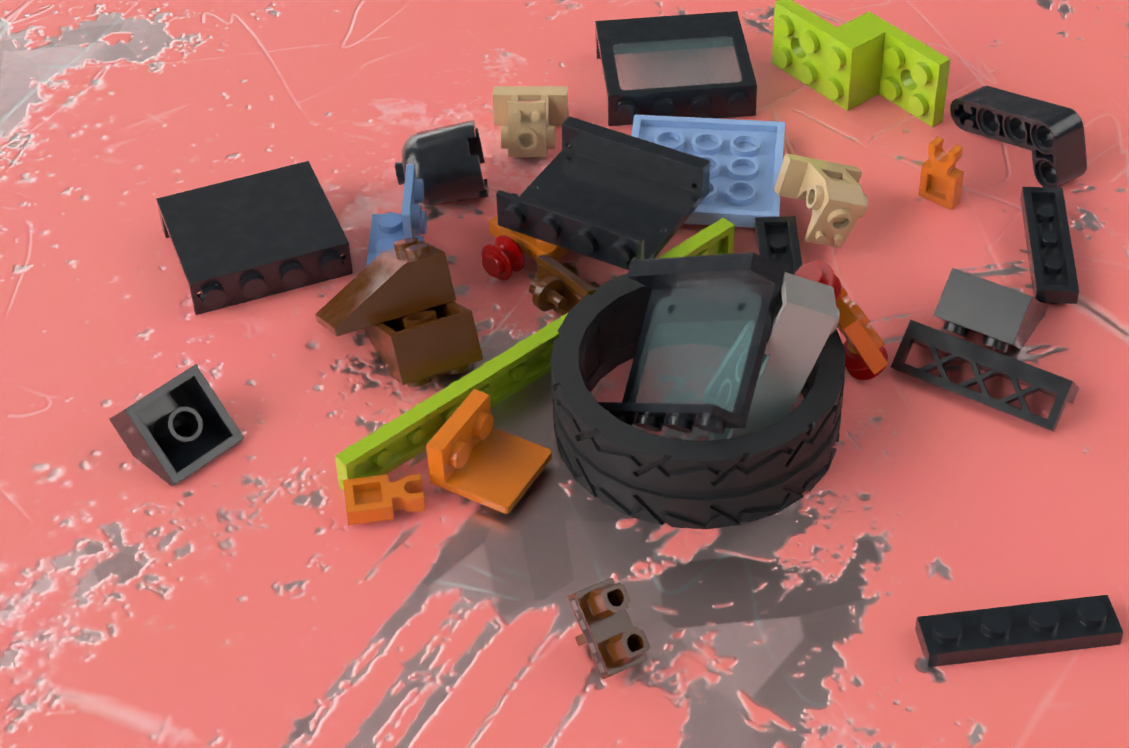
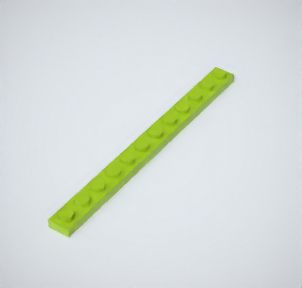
M722 218L681 244L674 246L656 259L734 254L735 225ZM567 314L550 322L536 333L519 341L505 352L485 362L479 368L452 382L448 387L425 401L418 403L412 409L389 423L382 425L373 433L335 455L339 488L344 491L343 480L388 474L426 450V444L474 389L490 394V408H493L550 372L554 339H559L561 333L557 331Z

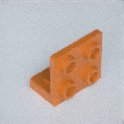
M474 389L426 444L430 483L507 514L511 512L551 461L552 450L494 428V417L491 415L490 394Z

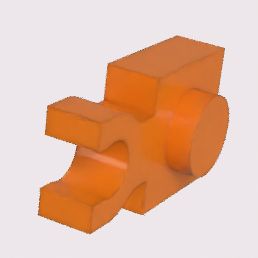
M937 136L929 143V158L921 167L918 196L953 210L960 203L964 171L955 168L956 162L962 157L963 147L956 144L947 154L943 150L944 139Z
M421 473L405 476L396 482H389L388 474L343 480L348 526L393 520L394 510H404L407 512L426 511Z

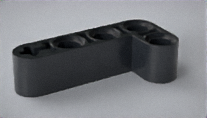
M982 86L958 97L950 105L951 117L960 129L1031 150L1034 174L1038 183L1043 187L1058 188L1084 175L1087 170L1083 121L1078 113L1071 108L990 86Z

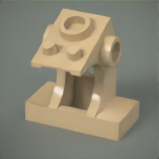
M493 86L494 125H508L501 126V148L508 149V157H546L548 149H555V126H562V123L569 117L568 86ZM520 101H538V102H520Z
M785 153L774 191L778 196L805 200L807 208L812 209L810 224L804 239L805 242L842 248L858 219L865 215L868 207L867 195L863 194L862 187L859 184L862 171L858 167Z

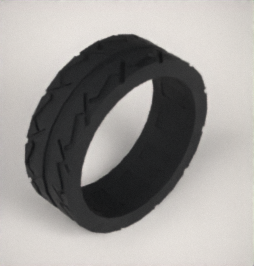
M628 273L623 274L596 288L597 292L593 295L587 294L568 312L557 331L561 334L559 339H554L551 356L554 433L561 459L573 478L595 498L599 497L602 503L629 517L662 526L664 523L671 527L691 529L740 525L739 522L741 521L750 523L781 512L803 498L804 495L802 493L806 490L811 491L828 472L837 450L833 448L834 442H839L845 382V349L837 329L829 335L801 390L804 396L803 402L785 418L760 431L739 437L693 441L670 439L641 431L618 420L600 406L591 395V391L605 375L618 365L634 358L652 289L627 277ZM752 322L662 325L658 330L653 351L669 347L692 345L720 347L734 351Z

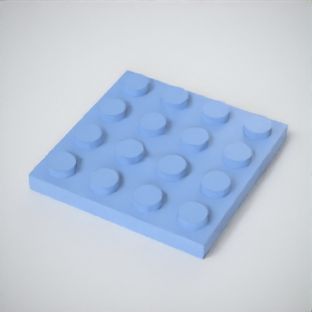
M634 115L631 136L710 161L709 193L684 224L712 225L718 220L725 218L733 223L735 227L754 228L756 217H779L780 196L774 191V187L783 162L785 122Z

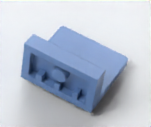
M406 164L402 213L372 214L366 267L382 252L394 249V243L399 240L417 237L418 241L425 242L424 236H420V234H427L426 210H421V204H419L424 203L423 179H416L415 164Z

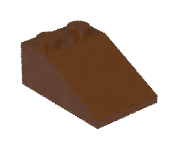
M417 237L395 242L394 249L382 252L315 314L317 322L335 336H341L455 301L456 296L445 252L429 243L418 241Z
M454 301L363 329L391 377L402 385L407 384L408 387L425 385L432 381L431 376L447 372V374L466 372L472 368L471 363L484 360L472 311Z

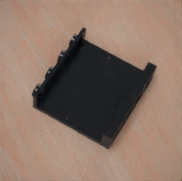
M569 116L562 123V151L522 194L518 196V194H510L502 190L496 193L498 225L629 270L632 260L655 259L708 195L710 161Z
M309 161L156 198L162 230L165 237L171 239L188 282L195 315L353 274L349 242Z

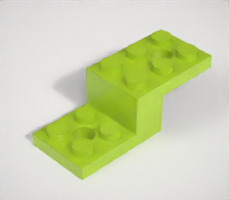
M793 0L775 1L772 63L846 111L880 94L931 127L943 122L951 59L870 11L836 27Z

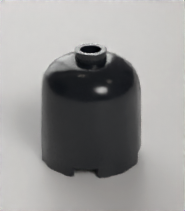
M475 120L417 132L405 141L402 148V161L395 162L397 180L399 185H403L405 183L406 164H415L416 179H423L424 203L422 204L436 205L489 197L488 179H483L480 166L481 163H485Z

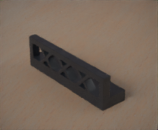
M911 319L891 364V368L1052 432L1057 427L1066 403L1073 404L1079 387L1072 380ZM913 343L930 349L935 362L919 369L905 364ZM939 353L946 355V357L941 359ZM956 360L971 365L975 377L956 384L950 381L944 366ZM979 368L987 372L981 374ZM939 369L941 377L928 372ZM997 375L1011 380L1016 393L997 400L990 397L984 381ZM978 384L982 393L969 389V387ZM1019 384L1027 386L1028 388L1021 390ZM1040 391L1056 398L1047 419L1031 413L1025 399L1026 396ZM1019 400L1023 409L1009 403Z

